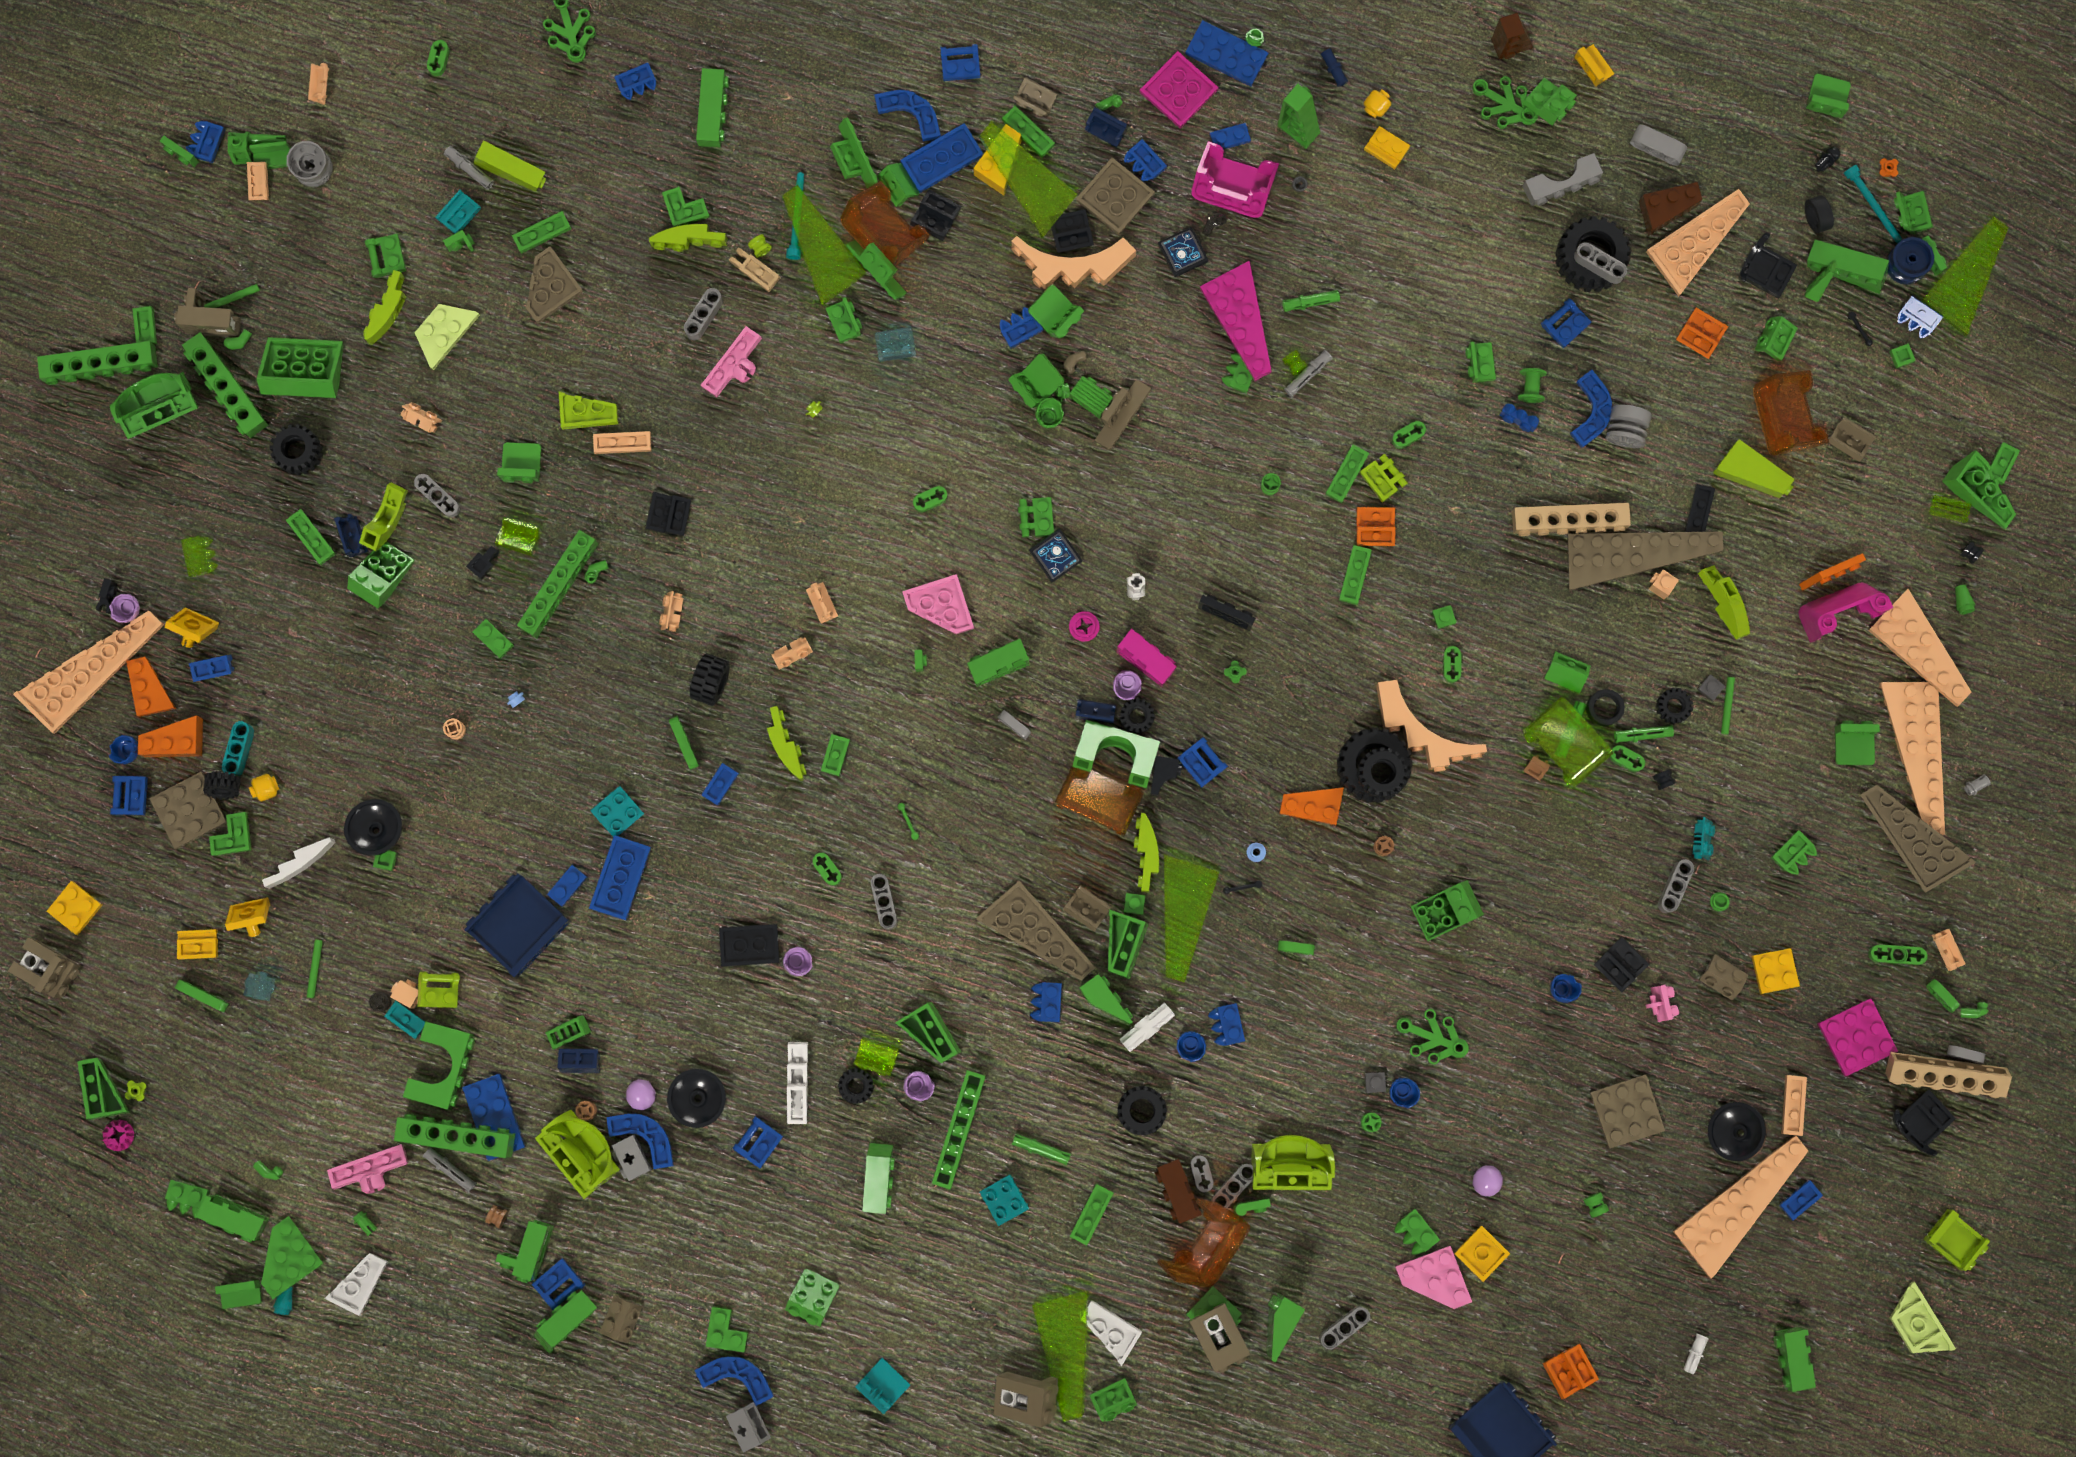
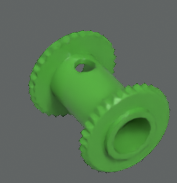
M1538 368L1522 369L1520 374L1525 376L1524 394L1518 395V399L1527 403L1543 402L1545 397L1539 395L1540 377L1546 376L1547 372Z

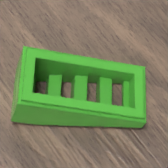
M1832 262L1807 286L1804 295L1806 298L1815 302L1820 300L1835 273L1837 266L1835 262Z
M581 1015L545 1033L552 1049L555 1050L591 1033L585 1017ZM570 1025L574 1031V1036L572 1035V1032L569 1028ZM561 1029H564L568 1039H565ZM555 1032H557L560 1038V1043L556 1039Z

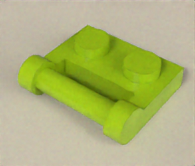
M420 972L418 977L417 1007L457 1008L459 973H451L450 975ZM427 982H450V988L426 987Z

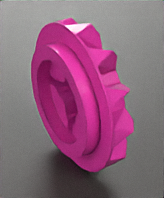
M1079 612L1071 618L1069 631L1073 638L1080 642L1090 641L1099 632V621L1090 612ZM1081 620H1083V622L1086 625H1090V627L1087 628V634L1084 632L1083 629H1079L1082 623Z
M113 1120L106 1125L102 1132V1141L106 1144L107 1148L113 1151L127 1149L134 1139L132 1126L124 1120ZM116 1130L122 1133L125 1132V1134L120 1136L119 1141L118 1139L111 1138L116 1134Z

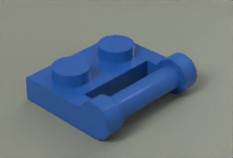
M977 44L958 48L940 47L943 81L980 78ZM973 54V58L947 60V56Z
M1568 298L1564 305L1548 320L1545 319L1541 325L1564 349L1592 322L1576 306L1574 301ZM1570 310L1573 314L1555 329L1553 324Z
M1204 737L1177 758L1201 788L1228 767L1213 752ZM1201 748L1217 768L1213 771L1196 750Z
M113 776V807L110 809V815L145 816L148 777ZM122 783H126L124 809H121Z
M755 1116L752 1120V1125L739 1143L735 1144L732 1149L761 1169L784 1136ZM758 1128H762L763 1132L747 1152L744 1149Z
M562 1258L538 1278L532 1286L549 1307L554 1310L574 1291L582 1289L585 1283ZM571 1278L574 1283L555 1299H552L550 1295Z

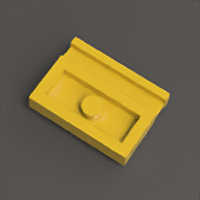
M1379 126L1364 147V150L1395 170L1409 150L1410 145Z
M218 930L177 931V959L218 958Z

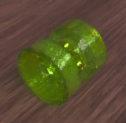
M1298 350L1289 353L1282 360L1284 365L1290 368L1289 372L1292 376L1299 374L1308 366L1306 361L1301 359V354Z

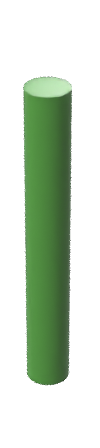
M255 284L207 303L204 307L218 308L256 293L260 289Z
M1727 677L1721 734L1729 735L1735 683L1734 677Z
M315 940L307 998H314L323 940Z

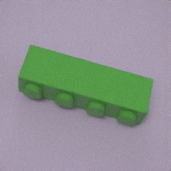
M702 68L696 136L698 146L721 147V141L725 139V130H722V125L726 123L724 105L727 106L728 95L725 94V88L729 87V76H726L724 69Z

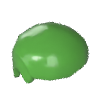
M1045 398L1036 407L1035 417L1043 428H1055L1061 423L1064 412L1060 401L1054 398Z

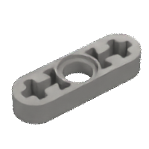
M419 474L414 480L415 487L441 512L450 518L459 514V504L428 475ZM420 480H427L426 483L431 489L428 490L423 485L421 486ZM435 491L442 492V497L438 501L432 499V494ZM445 501L450 506L454 505L453 508L455 510L453 512L448 511V508L443 504Z

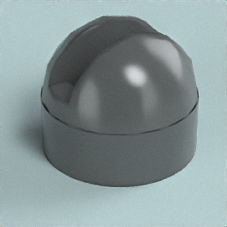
M1298 176L1293 179L1292 188L1296 192H1302L1307 188L1308 183L1304 177ZM1302 181L1303 184L1296 188L1295 185Z

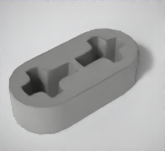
M1005 710L997 717L1022 739L1026 740L1031 734L1028 728Z
M1949 1045L1947 1050L1948 1056L1984 1064L1986 1055L1984 1053Z
M1195 1156L1190 1163L1195 1185L1199 1191L1208 1192L1213 1188V1178L1209 1163L1204 1156ZM1199 1158L1200 1161L1205 1162V1165L1202 1166V1173H1200L1198 1167H1194V1164L1197 1163L1196 1159ZM1201 1175H1204L1205 1180L1210 1181L1207 1189L1199 1186V1183L1202 1182Z

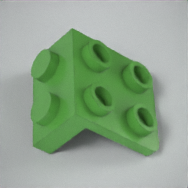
M1816 74L1812 81L1806 109L1842 118L1849 108L1847 99L1851 87L1850 82Z
M1900 191L1896 192L1897 197L1894 198V203L1901 213L1898 219L1904 230L1914 234L1933 228L1924 191L1904 196Z
M1050 285L1028 309V313L1051 337L1058 339L1064 337L1069 332V327L1077 323L1084 312L1080 306L1073 305L1054 285Z
M1041 353L1022 372L1012 375L1008 381L1012 384L1013 389L1021 395L1025 404L1030 406V408H1034L1045 398H1050L1064 383V378L1048 358Z
M504 443L502 468H498V477L503 482L513 483L514 481H522L523 483L539 482L540 444Z
M1842 721V724L1835 726L1836 764L1873 765L1875 763L1874 734L1880 732V724H1873V721H1861V724H1854V721Z
M805 1269L787 1302L785 1310L792 1316H799L809 1324L820 1327L839 1289V1285L809 1269Z

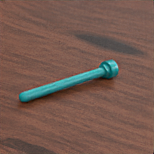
M1854 165L1846 170L1843 174L1847 180L1854 181L1896 243L1901 242L1902 237L1860 178L1861 174L1859 173L1860 169L1858 166Z
M803 172L797 174L791 245L786 249V258L791 260L801 259V250L798 242L804 186Z

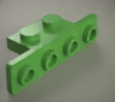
M848 117L844 118L838 126L844 140L832 143L830 148L844 178L849 179L861 175L867 190L871 191L878 183L877 175L873 172L869 158L863 151L861 141L857 138L854 131V126L850 123Z
M856 239L846 245L852 255L862 263L863 267L880 283L889 296L894 300L905 296L906 291L893 278L898 269L874 243H870L865 247L859 239Z

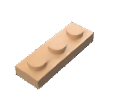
M650 431L593 434L594 454L652 452Z
M1785 1075L1781 1134L1803 1136L1807 1077Z

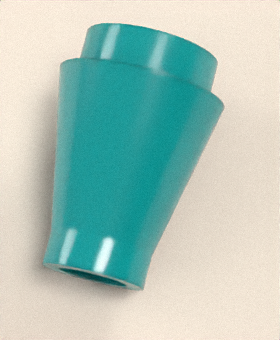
M293 1287L277 1297L273 1305L275 1314L290 1315V1311H292Z

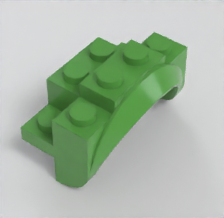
M184 372L179 374L160 373L146 377L128 387L110 404L112 416L116 424L119 423L127 439L199 407L190 391L192 388Z

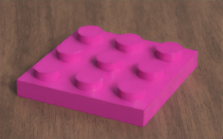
M1177 51L1140 89L1139 93L1181 129L1218 91L1219 87Z
M1871 998L1817 1023L1844 1077L1888 1057L1890 1052H1898Z

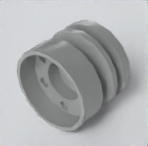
M301 141L296 143L287 154L288 169L301 184L308 187H318L330 179L333 164L330 157L318 144L311 141Z
M1614 405L1610 415V421L1614 424L1608 426L1607 430L1609 432L1606 433L1605 439L1612 444L1622 447L1643 448L1646 444L1645 438L1648 435L1643 429H1647L1650 426L1651 412L1632 405Z

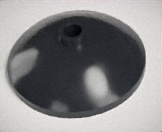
M370 799L356 805L349 812L344 824V835L348 844L356 852L367 856H376L389 851L396 845L402 833V819L399 812L392 804L380 799ZM379 828V832L374 834V830Z
M704 1069L684 1071L673 1080L667 1094L668 1108L672 1116L679 1123L687 1127L701 1128L708 1126L720 1117L725 1108V1088L721 1080L710 1071ZM696 1095H701L702 1100L700 1102L695 1101Z
M1732 1102L1721 1106L1714 1112L1708 1125V1138L1712 1148L1721 1157L1731 1161H1745L1753 1158L1761 1151L1767 1137V1127L1763 1116L1757 1109L1742 1102ZM1740 1130H1743L1744 1134L1740 1137L1738 1133Z

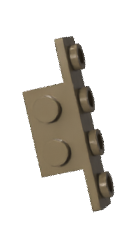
M1135 380L1129 390L1122 387L1119 392L1115 393L1112 403L1102 413L1101 419L1105 426L1096 437V443L1108 450L1113 448L1151 392V387L1139 380Z

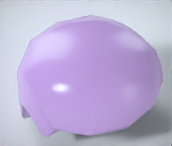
M130 594L116 596L109 606L111 618L120 623L133 621L140 612L137 599Z
M1131 670L1121 671L1113 680V690L1117 697L1123 700L1135 699L1141 691L1142 682L1137 673Z
M802 947L790 948L783 958L784 969L790 975L796 977L806 975L813 967L811 954Z
M915 1071L909 1073L905 1078L903 1089L910 1099L924 1101L931 1097L935 1085L927 1073Z
M637 1079L627 1087L626 1099L632 1108L645 1110L650 1108L655 1102L656 1092L649 1081Z
M1485 1165L1475 1172L1472 1184L1475 1191L1481 1196L1490 1197L1500 1191L1503 1185V1177L1497 1168Z

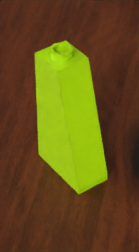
M484 140L473 163L483 170L535 192L538 187L542 189L546 178L543 177L545 171Z
M1740 439L1734 443L1713 472L1717 476L1777 498L1784 494L1787 496L1794 486L1791 484L1795 480Z

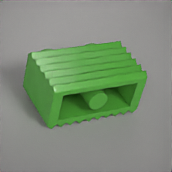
M1082 376L1070 392V398L1100 419L1104 409L1112 403V392L1105 387L1103 389L1096 385L1097 382L1093 378Z

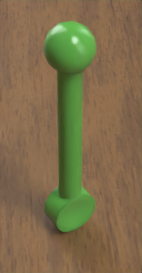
M899 803L898 809L902 811V814L912 833L911 838L913 840H917L919 838V835L914 831V828L908 818V815L905 811V804Z

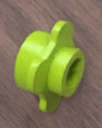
M821 401L811 402L806 408V415L814 418L823 409L820 405Z
M132 1080L129 1081L125 1098L128 1100L137 1099V1101L144 1100L146 1084L144 1082L135 1083Z

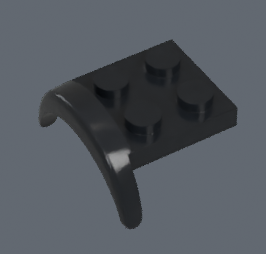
M1766 232L1748 254L1741 267L1738 279L1743 283L1747 281L1779 299L1797 264L1763 246L1770 237V233Z
M1929 1089L1925 1090L1901 1114L1897 1109L1892 1115L1893 1122L1900 1133L1915 1148L1930 1156H1936L1938 1152L1928 1145L1956 1119Z

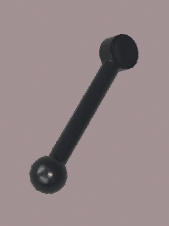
M1850 312L1848 319L1852 320L1865 340V345L1871 346L1873 342L1867 337L1856 320V313Z
M1258 880L1253 884L1232 888L1224 887L1223 893L1229 894L1232 891L1252 887L1261 888L1263 883Z

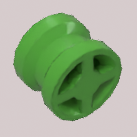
M1366 1113L1361 1118V1126L1367 1132H1375L1381 1127V1118L1376 1113Z

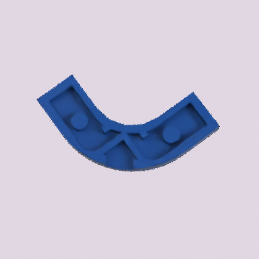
M894 90L874 95L878 114L893 111L909 112L918 121L923 142L941 137L935 111L926 99L908 90Z
M1590 370L1576 382L1590 400L1592 408L1587 421L1570 433L1581 448L1585 447L1604 431L1611 415V396L1606 386L1593 370Z
M641 1114L606 1117L609 1137L638 1134L648 1142L651 1149L653 1169L674 1166L669 1137L663 1127L655 1120Z
M735 1356L721 1357L694 1370L703 1388L723 1378H737L747 1387L756 1406L774 1397L761 1370L744 1358Z

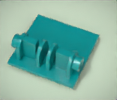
M618 786L590 810L613 837L614 835L619 836L644 815L621 786Z
M1703 817V820H1697L1694 831L1695 834H1702L1694 835V838H1701V841H1693V843L1701 845H1693L1692 854L1694 859H1702L1703 857L1706 860H1710L1714 849L1713 844H1711V837L1715 835V825L1709 819Z
M1011 1175L980 1191L998 1226L1029 1209L1028 1203L1024 1200Z
M881 1358L855 1387L882 1414H885L908 1389L910 1384L887 1361Z

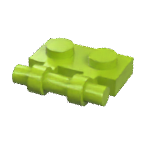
M1386 454L1379 458L1383 463L1381 466L1376 461H1373L1360 471V475L1382 503L1398 491L1394 484L1399 483L1402 488L1408 484L1404 479V474L1397 470L1393 465L1394 461L1391 458L1389 459ZM1385 470H1389L1393 476L1392 479H1389L1384 472Z

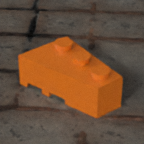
M197 715L138 735V755L145 758L202 756L203 718Z

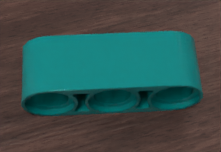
M238 721L233 725L222 763V771L224 773L226 771L228 774H231L230 766L234 763L236 764V770L232 772L235 774L234 776H241L243 774L254 736L253 727L243 721ZM246 726V733L240 735V729ZM241 745V752L235 754V747Z

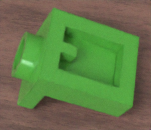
M229 136L228 154L233 164L239 165L253 162L252 154L247 146V136Z
M463 230L443 240L449 252L460 250L464 244L468 246L471 252L474 251L472 245L475 243L470 234L466 235Z

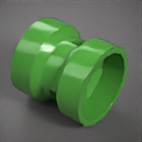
M1269 473L1263 477L1261 490L1264 494L1272 496L1278 492L1281 485L1279 476Z
M1601 1192L1583 1199L1585 1205L1590 1209L1589 1214L1591 1218L1609 1211L1607 1204L1603 1202Z

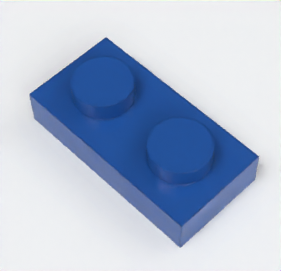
M1246 123L1210 132L1209 134L1211 142L1220 145L1223 150L1251 142Z
M722 763L705 788L702 796L719 806L739 773Z
M571 865L547 895L563 907L588 877Z
M1808 1180L1781 1202L1779 1206L1794 1221L1823 1195L1811 1180Z

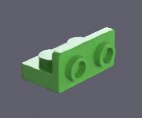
M846 297L842 298V302L826 308L840 344L861 336L860 329H862L859 318H854V306L851 301H847Z
M1782 316L1770 317L1765 324L1762 335L1757 341L1755 350L1758 352L1764 351L1775 360L1782 361L1798 328Z
M1470 342L1468 348H1466V358L1470 360L1468 376L1472 377V383L1495 381L1492 343L1475 344V342Z
M1125 1378L1089 1395L1102 1422L1111 1421L1116 1418V1415L1122 1412H1130L1137 1406Z

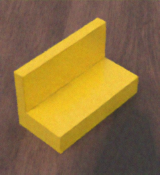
M1594 44L1586 49L1582 47L1577 51L1575 59L1595 86H1598L1615 74Z

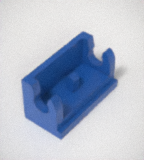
M232 654L189 663L193 682L232 674L234 671V667L231 666Z

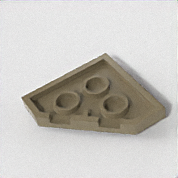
M551 246L535 256L526 309L536 323L539 324L583 293V290Z

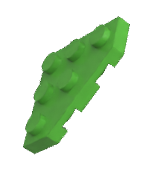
M289 1216L272 1227L261 1284L272 1300L323 1265V1262Z

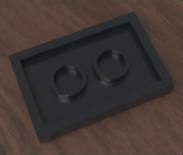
M1207 594V596L1202 595L1198 609L1245 630H1251L1255 621L1252 613L1246 610H1242V612L1236 610L1235 606L1228 602L1224 604L1218 602V598Z
M778 924L719 928L721 967L780 963Z

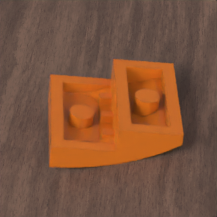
M1696 307L1676 340L1709 359L1729 326Z
M1356 507L1357 546H1395V507Z
M1580 1344L1542 1363L1561 1399H1565L1578 1390L1584 1389L1599 1380Z

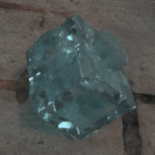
M257 971V974L249 973L245 980L243 996L270 1002L271 994L275 988V978L268 977L269 973Z

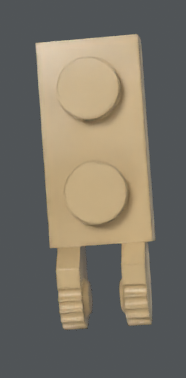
M738 247L736 252L745 259L744 263H740L733 257H730L729 261L742 273L770 292L780 280V276L753 255H749Z

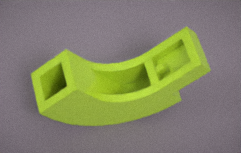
M392 482L387 484L382 504L376 516L363 528L359 541L360 544L377 551L386 543L403 514L406 506L404 501L408 490Z

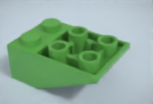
M386 542L377 551L373 550L348 576L347 589L379 609L392 595L414 563V559Z
M1468 880L1411 906L1427 941L1484 915Z
M1098 974L1079 988L1091 1006L1128 1025L1133 1023L1131 1020L1133 1015L1127 1007L1125 1009L1122 1008L1120 1005L1121 998L1116 992L1112 993L1108 988L1110 983L1105 976L1100 977Z

